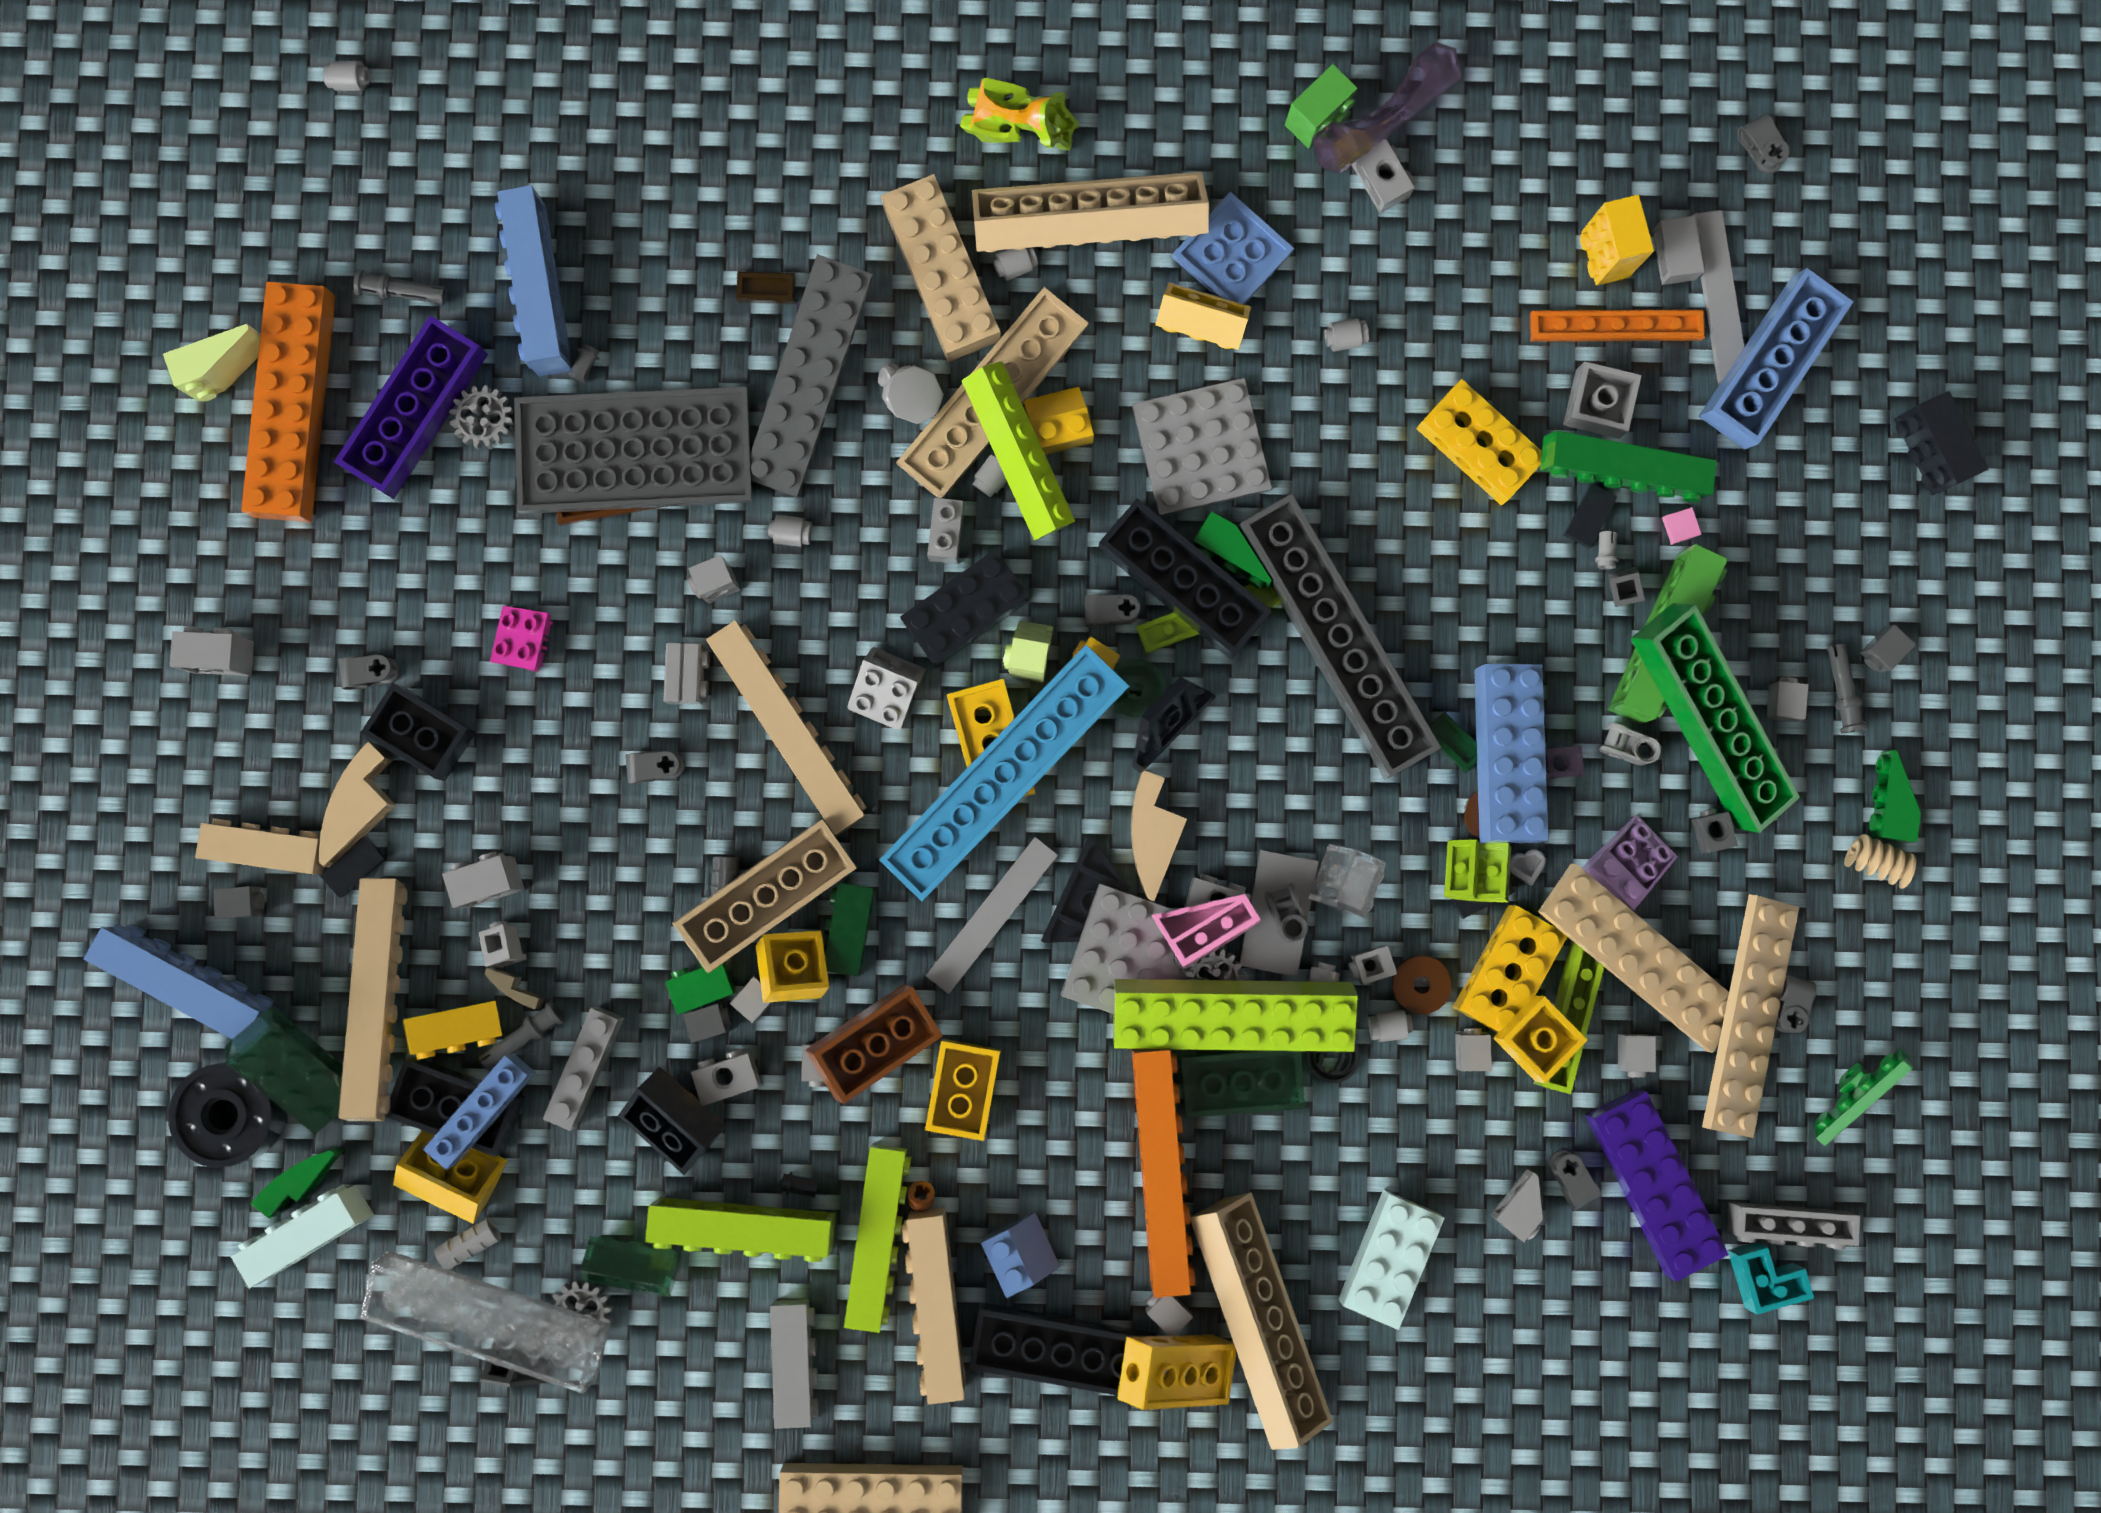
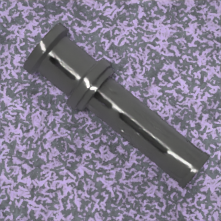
M358 269L354 277V293L358 296H362L364 293L377 295L380 299L384 300L390 297H400L441 305L445 304L447 298L446 286L398 280L392 278L388 273H382V275L368 274L362 269Z
M1846 644L1827 647L1839 699L1835 707L1836 710L1840 711L1843 725L1840 729L1841 734L1868 729V725L1863 721L1860 707L1863 705V702L1860 700V697L1856 696Z
M552 1001L547 1002L545 1008L533 1017H526L519 1029L479 1056V1060L482 1061L481 1064L486 1070L491 1071L504 1055L516 1053L534 1039L541 1040L545 1037V1033L555 1025L565 1023L562 1012Z

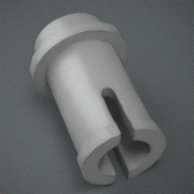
M1612 531L1599 532V551L1595 562L1598 563L1599 569H1614L1619 562V558L1616 557L1618 533Z

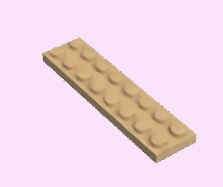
M1044 287L973 372L983 366L1003 361L1023 405L1087 329L1089 323ZM963 384L896 462L899 467L937 498H944L990 444Z
M1570 864L1538 912L1707 1052L1713 1053L1719 1045L1729 991L1580 866Z
M1749 894L1702 1125L1704 1128L1754 1138L1781 1000L1779 998L1782 997L1799 912V907L1758 895Z

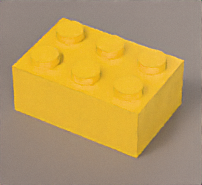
M1639 194L1604 203L1581 231L1580 243L1582 249L1587 251L1589 258L1588 272L1590 277L1594 278L1596 286L1629 278L1654 252Z
M942 1039L926 1121V1131L984 1141L1001 1049Z

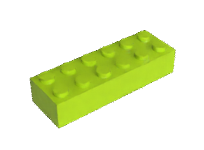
M659 1197L649 1205L645 1242L654 1243L653 1247L659 1249H670L672 1245H683V1250L693 1252L702 1251V1247L714 1248V1253L731 1254L732 1250L744 1251L745 1256L760 1257L763 1252L774 1253V1258L792 1259V1255L804 1256L805 1261L822 1262V1258H828L833 1249L836 1212Z

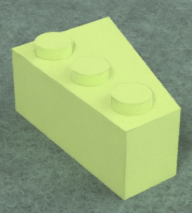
M1025 621L1018 622L1012 645L1006 644L1003 660L1004 669H1008L1009 677L1044 683L1053 626Z

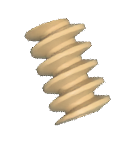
M1862 834L1852 843L1844 860L1846 867H1850L1856 861L1855 870L1858 872L1866 865V874L1868 876H1872L1878 870L1877 879L1880 881L1889 875L1888 884L1894 885L1900 879V889L1908 886L1916 869V857L1913 853H1905L1901 848H1893L1889 843L1883 844L1881 840L1871 839L1867 834Z

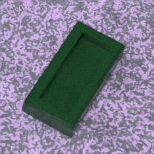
M1444 711L1429 728L1441 746L1440 750L1464 773H1467L1477 763V742Z

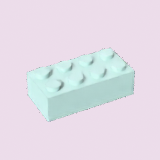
M343 1184L336 1189L333 1188L319 1196L317 1201L291 1213L292 1216L271 1225L265 1229L264 1233L240 1244L238 1247L241 1251L231 1256L248 1288L274 1277L374 1216L358 1186L354 1185L346 1189Z
M1383 1189L1338 1298L1340 1303L1346 1308L1399 1330L1444 1217L1433 1210Z

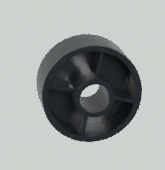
M247 1061L223 1062L205 1066L192 1072L175 1090L168 1110L170 1134L178 1149L195 1163L212 1168L237 1165L263 1155L278 1141L287 1119L286 1096L278 1080L267 1069ZM230 1101L238 1110V1119L235 1124L227 1116V1106Z

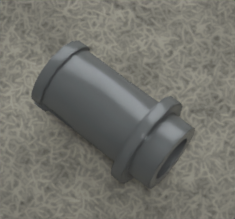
M583 344L582 348L577 349L579 354L568 375L580 382L586 383L595 360L599 361L600 358L598 357L599 351Z

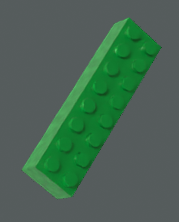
M1672 603L1630 639L1725 810L1729 811L1735 828L1760 833L1796 802L1800 796L1696 604Z

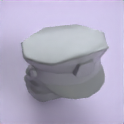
M894 363L887 364L880 369L878 383L884 387L882 399L896 417L919 424L929 418H933L939 412L938 409L944 394L934 373L915 365L899 367Z

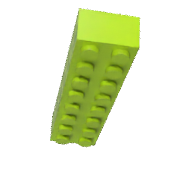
M1114 979V1049L1354 1052L1358 996L1353 982Z

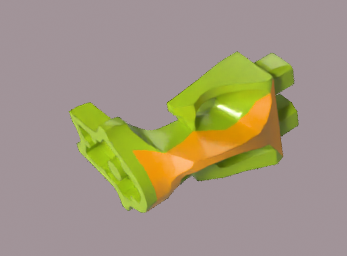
M983 78L980 87L969 88L968 103L975 107L974 114H964L962 116L960 126L967 133L974 134L980 141L985 143L1020 142V129L1035 132L1040 138V143L1047 148L1055 146L1061 150H1071L1072 134L1079 127V122L1065 107L1066 94L1064 92H1056L1051 96L1032 97L1029 96L1030 92L1024 87L995 79ZM1013 94L1010 100L1005 101L1007 95ZM1010 126L1012 127L1009 132H1003Z

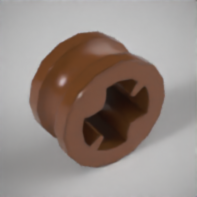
M916 1181L913 1183L908 1191V1205L913 1210L919 1212L930 1209L935 1195L933 1186L926 1181ZM922 1192V1196L926 1194V1200H920V1197L916 1199V1193Z

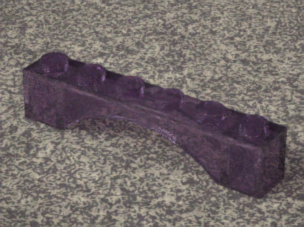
M1434 42L1414 58L1410 70L1399 88L1379 109L1356 121H1332L1315 134L1312 139L1320 167L1338 174L1347 170L1360 157L1367 154L1383 139L1389 137L1392 132L1408 122L1424 107H1427L1443 92L1449 90L1452 85L1462 78L1456 48Z

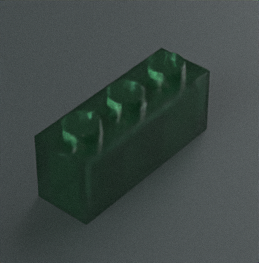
M608 1235L590 1236L580 1268L582 1281L671 1297L680 1264L679 1254L671 1248L656 1249L646 1247L645 1244L638 1241L625 1243L616 1241L615 1238Z

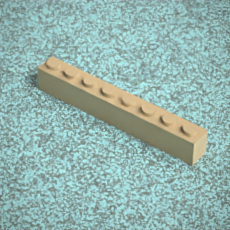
M735 620L707 638L706 641L834 835L839 836L867 817L863 812L867 806L858 793L853 796L847 788L851 784L842 769L838 772L831 763L835 760L834 756L826 745L820 747L815 739L819 734L810 721L804 723L799 713L803 711L794 696L790 699L783 691L787 685L778 672L775 674L771 673L767 667L771 661L763 649H755L751 642L755 637L746 624L740 626Z
M360 879L339 1119L346 1121H385V1114L390 1109L387 1086L388 1083H391L393 1076L392 1066L389 1065L390 1053H393L395 1049V1037L392 1035V1026L398 1016L397 1006L394 1005L395 993H398L400 989L397 966L401 963L403 955L402 947L399 946L400 934H403L405 930L402 906L407 902V889L397 879Z

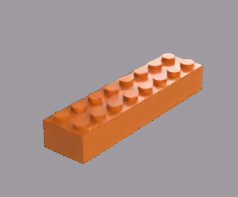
M266 282L241 512L253 518L312 522L336 296L325 286Z
M1132 1049L1151 1289L1154 1298L1191 1295L1190 1286H1195V1273L1192 1263L1188 1262L1187 1255H1193L1191 1236H1189V1232H1185V1225L1190 1224L1189 1206H1187L1186 1202H1183L1182 1194H1188L1186 1176H1184V1172H1180V1164H1185L1184 1146L1181 1142H1178L1177 1134L1183 1133L1181 1115H1179V1112H1175V1103H1180L1179 1086L1176 1082L1173 1083L1172 1073H1177V1059L1174 1053H1170V1049Z

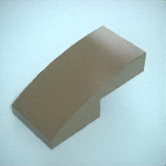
M495 967L486 968L485 975L505 995L532 1009L543 1007L546 997L518 988L522 976Z

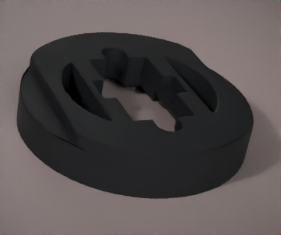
M1355 1042L1354 1052H1349V1061L1346 1067L1341 1070L1347 1053L1341 1052L1335 1070L1330 1069L1329 1073H1326V1067L1322 1066L1326 1051L1320 1052L1317 1062L1315 1058L1316 1051H1306V1061L1310 1071L1320 1080L1329 1083H1339L1350 1078L1355 1073L1360 1061L1359 1048Z

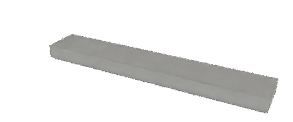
M1722 210L1692 215L1695 216L1696 225H1699L1701 228V241L1699 243L1701 253L1703 252L1706 256L1705 272L1700 277L1718 384L1722 382L1744 349Z
M1035 837L934 964L926 977L949 994L1058 855Z

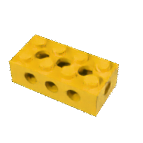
M1462 379L1416 428L1501 506L1514 495L1541 465L1542 451ZM1455 419L1462 420L1465 428L1459 427ZM1477 438L1483 439L1487 447L1480 446ZM1498 457L1504 458L1508 463V467L1502 466L1499 463Z
M1004 679L946 694L967 768L985 750L983 748L984 741L990 737L997 738L1015 719ZM983 709L988 710L992 714L990 721L985 724L978 723L975 720L976 713ZM1034 786L1022 798L1034 795Z
M1508 905L1452 1008L1498 1033L1536 995L1568 936L1519 906ZM1523 938L1529 943V948L1525 953H1522L1519 948L1520 941ZM1509 964H1512L1515 973L1512 978L1508 979L1505 975V969ZM1497 989L1500 992L1501 998L1494 1005L1491 1001V994Z
M1212 1334L1127 1337L1117 1399L1142 1410L1229 1404L1237 1352L1234 1342Z

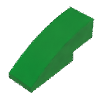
M337 1147L314 1155L292 1166L268 1184L250 1204L268 1219L279 1215L292 1198L296 1202L308 1198L344 1152V1149Z

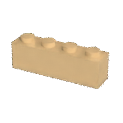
M214 818L212 824L201 823L195 858L318 875L323 873L324 868L319 863V833L300 830L299 836L289 835L290 829L272 826L270 832L260 831V825L243 822L241 828L231 827V821Z

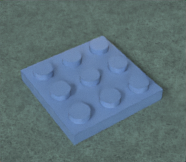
M1229 192L1209 214V233L1188 236L1172 254V258L1213 295L1245 305L1293 253L1294 248L1233 193Z

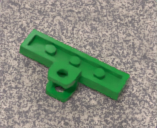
M1900 1048L1894 1055L1890 1053L1884 1057L1880 1067L1872 1074L1866 1073L1865 1068L1860 1063L1854 1064L1839 1080V1091L1843 1095L1838 1099L1836 1106L1830 1112H1823L1816 1119V1139L1824 1146L1833 1140L1913 1069L1911 1056Z

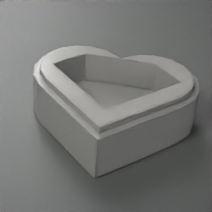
M1537 849L1528 850L1524 854H1512L1510 873L1528 885L1533 886L1546 864L1545 855Z

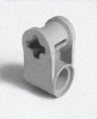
M1608 724L1609 732L1604 745L1599 748L1601 753L1640 766L1652 763L1659 758L1661 747L1657 740L1620 724ZM1640 744L1648 746L1650 750L1648 759L1642 758L1639 755L1638 748Z

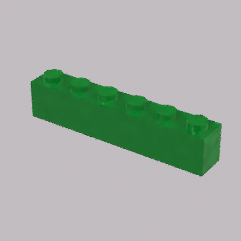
M1555 431L1545 435L1543 438L1540 471L1551 472L1550 476L1554 478H1568V476L1578 477L1577 481L1582 483L1600 481L1604 482V486L1609 488L1627 486L1631 487L1630 491L1646 493L1649 490L1657 492L1659 497L1671 498L1676 495L1682 496L1683 501L1700 502L1701 498L1713 495L1717 460Z

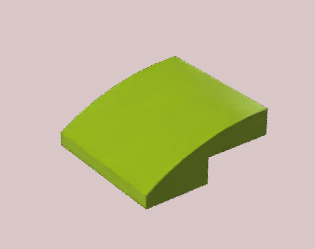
M1448 840L1444 897L1477 902H1508L1511 845L1509 843H1479L1477 840Z

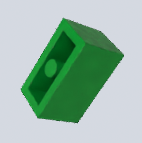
M726 961L709 973L705 971L700 962V968L689 972L688 967L671 973L673 979L665 981L677 1015L737 993Z

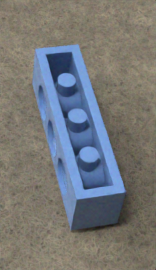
M514 1053L504 1055L423 1150L445 1169L457 1165L536 1072Z

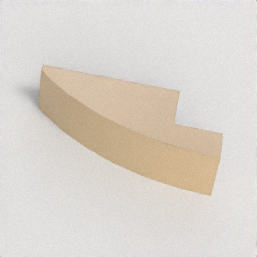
M368 741L342 773L332 792L320 835L319 863L323 867H330L396 806L373 782L393 761L377 743Z
M1144 770L1140 775L1133 801L1131 842L1136 872L1142 889L1148 900L1155 901L1187 819L1154 806L1165 778Z

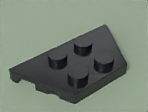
M1180 677L1174 684L1169 685L1163 695L1154 704L1149 705L1141 716L1132 767L1142 773L1216 696L1207 689L1183 677Z
M1089 838L1084 845L1041 939L1044 943L1080 941L1099 884L1128 893L1130 889L1129 885L1119 875L1093 840Z

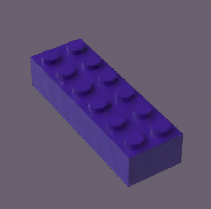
M430 315L334 462L387 496L395 499L449 416V411L455 407L456 404L453 400L460 399L462 396L461 392L466 390L488 354L478 344Z
M1635 1089L1585 1114L1665 1276L1677 1282L1729 1255L1646 1091Z

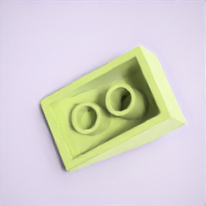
M244 324L164 353L163 356L174 387L197 401H209L216 398V394L226 391L258 358L260 333L248 324Z

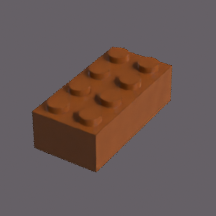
M902 984L807 1048L805 1052L835 1100L845 1104L943 1037L913 986Z

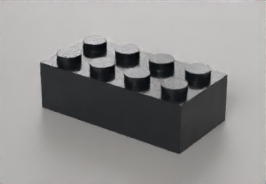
M994 549L900 616V619L933 666L937 668L1028 603L1030 596L996 549Z
M417 1057L404 1059L390 1096V1109L385 1114V1117L436 1135L482 1080L423 1059L417 1060ZM517 1094L471 1148L495 1157L505 1153L526 1096Z

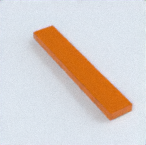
M1704 310L1532 311L1530 313L1531 342L1702 341L1705 338Z

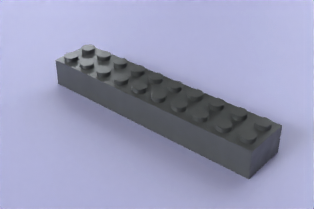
M1293 494L1241 522L1238 527L1271 578V586L1383 778H1390L1439 750L1441 746Z

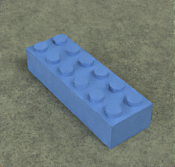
M532 185L497 191L499 202H495V211L498 219L502 220L503 230L499 231L502 247L507 249L508 258L504 259V266L507 275L511 276L512 287H509V296L512 304H516L517 315L513 316L516 332L521 334L522 343L518 344L520 358L539 377L570 372L572 361L546 205Z
M1808 268L1792 276L1698 417L1744 450L1758 445L1841 322L1853 301Z
M1484 664L1474 669L1480 843H1540L1548 841L1542 664Z
M115 924L114 927L100 928L84 960L240 1044L264 1041L281 1010L273 1005V999L258 993L254 995L248 992L247 985L237 980H231L230 982L222 978L221 975L223 973L210 966H205L204 968L196 964L197 959L184 952L178 954L170 950L171 945L161 939L154 938L151 940L144 936L145 931L137 926L128 924L127 927Z

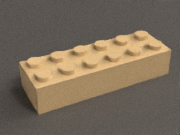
M930 175L880 195L884 211L947 362L997 343L1001 339L999 327L935 175Z
M822 819L672 924L705 971L709 973L856 869V866Z
M933 1208L923 1212L910 1211L907 1220H904L902 1225V1235L904 1243L909 1242L910 1250H907L905 1259L907 1273H913V1280H911V1285H909L911 1304L916 1303L917 1310H914L912 1319L914 1334H920V1340H918V1346H916L918 1365H923L924 1370H921L920 1377L921 1396L927 1395L928 1405L961 1401L965 1398L966 1379L946 1208Z
M784 1463L779 1473V1513H962L963 1465Z

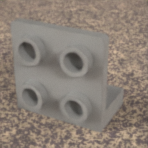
M872 647L863 659L847 709L900 730L915 690L922 681L926 668Z

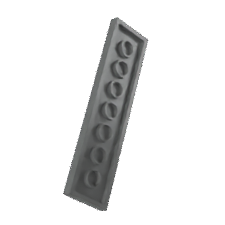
M816 255L750 454L751 478L753 482L796 498L800 496L874 277L873 274L822 255Z

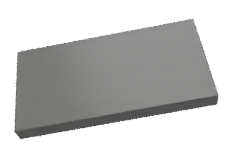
M1260 850L1250 903L1261 919V922L1244 933L1239 960L1243 967L1298 976L1304 938L1299 941L1289 942L1280 936L1274 918L1268 909L1264 893L1268 891L1270 893L1287 888L1288 884L1293 883L1307 922L1318 861ZM1288 898L1278 900L1277 903L1286 901ZM1289 920L1286 923L1285 929L1287 934L1295 937L1300 933L1298 922Z

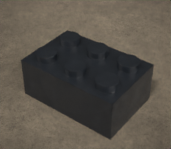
M1950 391L1927 400L1894 418L1896 431L1904 439L1909 449V457L1917 465L1922 475V484L1930 491L1932 496L1989 470Z
M392 682L360 733L434 779L446 781L477 731L404 686Z
M660 1066L636 1089L618 1115L619 1118L683 1175L707 1152L726 1128L717 1115L706 1109L692 1093L686 1091L676 1082L671 1074L666 1073Z

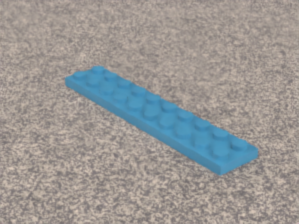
M1085 645L879 861L914 895L923 901L1130 686L1094 651Z

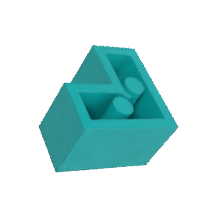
M1757 1242L1728 1250L1744 1307L1756 1315L1814 1299L1805 1268L1794 1263L1774 1268L1769 1248Z

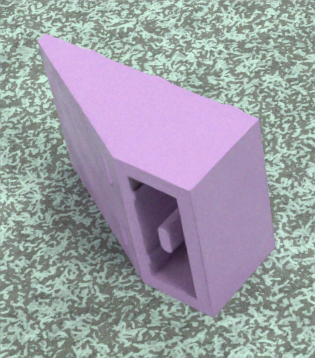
M1635 815L1587 861L1582 869L1634 911L1678 856L1638 815Z

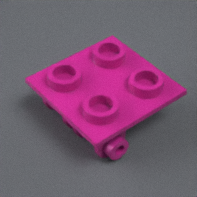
M503 606L490 662L539 672V667H543L544 653L541 650H547V647L542 646L543 641L549 642V639L544 637V635L549 636L550 627L553 625V622L550 621L551 615L545 612Z

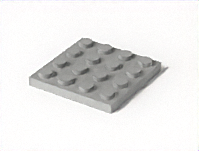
M1245 378L1132 404L1159 517L1272 490Z
M1099 884L1061 996L1113 1014L1114 979H1187V976L1181 972L1183 969L1182 965L1152 917L1155 914L1175 910Z

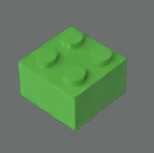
M1332 64L1291 104L1285 126L1308 149L1315 143L1320 145L1330 135L1331 131L1329 129L1335 123L1341 125L1351 114L1349 109L1355 103L1354 96L1357 87Z

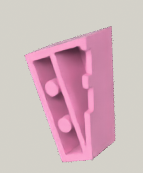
M1245 894L1152 915L1183 969L1261 922Z

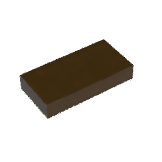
M737 272L736 300L738 303L795 304L796 275L795 273Z

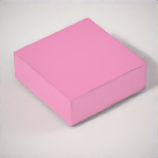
M1692 507L1662 517L1671 545L1702 535Z

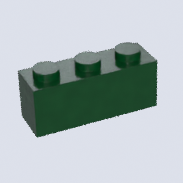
M838 883L837 888H832L829 904L834 906L832 917H827L824 934L829 935L827 947L823 946L828 972L861 976L875 894L874 888Z

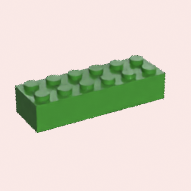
M1697 544L1678 553L1646 625L1672 603L1696 604L1701 615H1703L1704 611H1708L1715 600V595L1712 594L1716 584H1721L1727 573V569L1724 566L1728 559ZM1635 648L1607 710L1637 724H1642L1655 720L1657 717L1660 718L1667 704Z

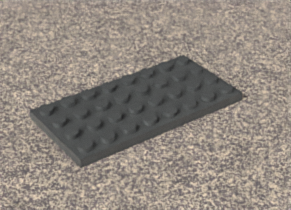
M747 387L514 397L517 511L520 514L753 503L750 464L749 393Z

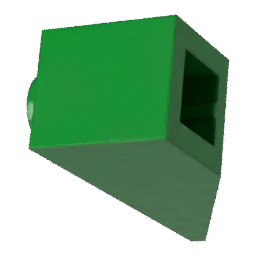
M1211 511L1193 541L1194 546L1211 560L1213 558L1222 563L1221 567L1230 574L1236 575L1240 573L1247 577L1246 581L1253 587L1260 590L1264 587L1270 590L1272 585L1271 578L1237 525Z
M1889 750L1881 752V756L1878 757L1876 762L1878 781L1872 793L1875 806L1874 814L1871 815L1869 820L1871 838L1900 843L1918 842L1921 812L1898 751Z

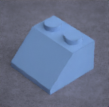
M1036 1212L1002 1227L981 1239V1245L1006 1298L1035 1285L1060 1268V1264Z

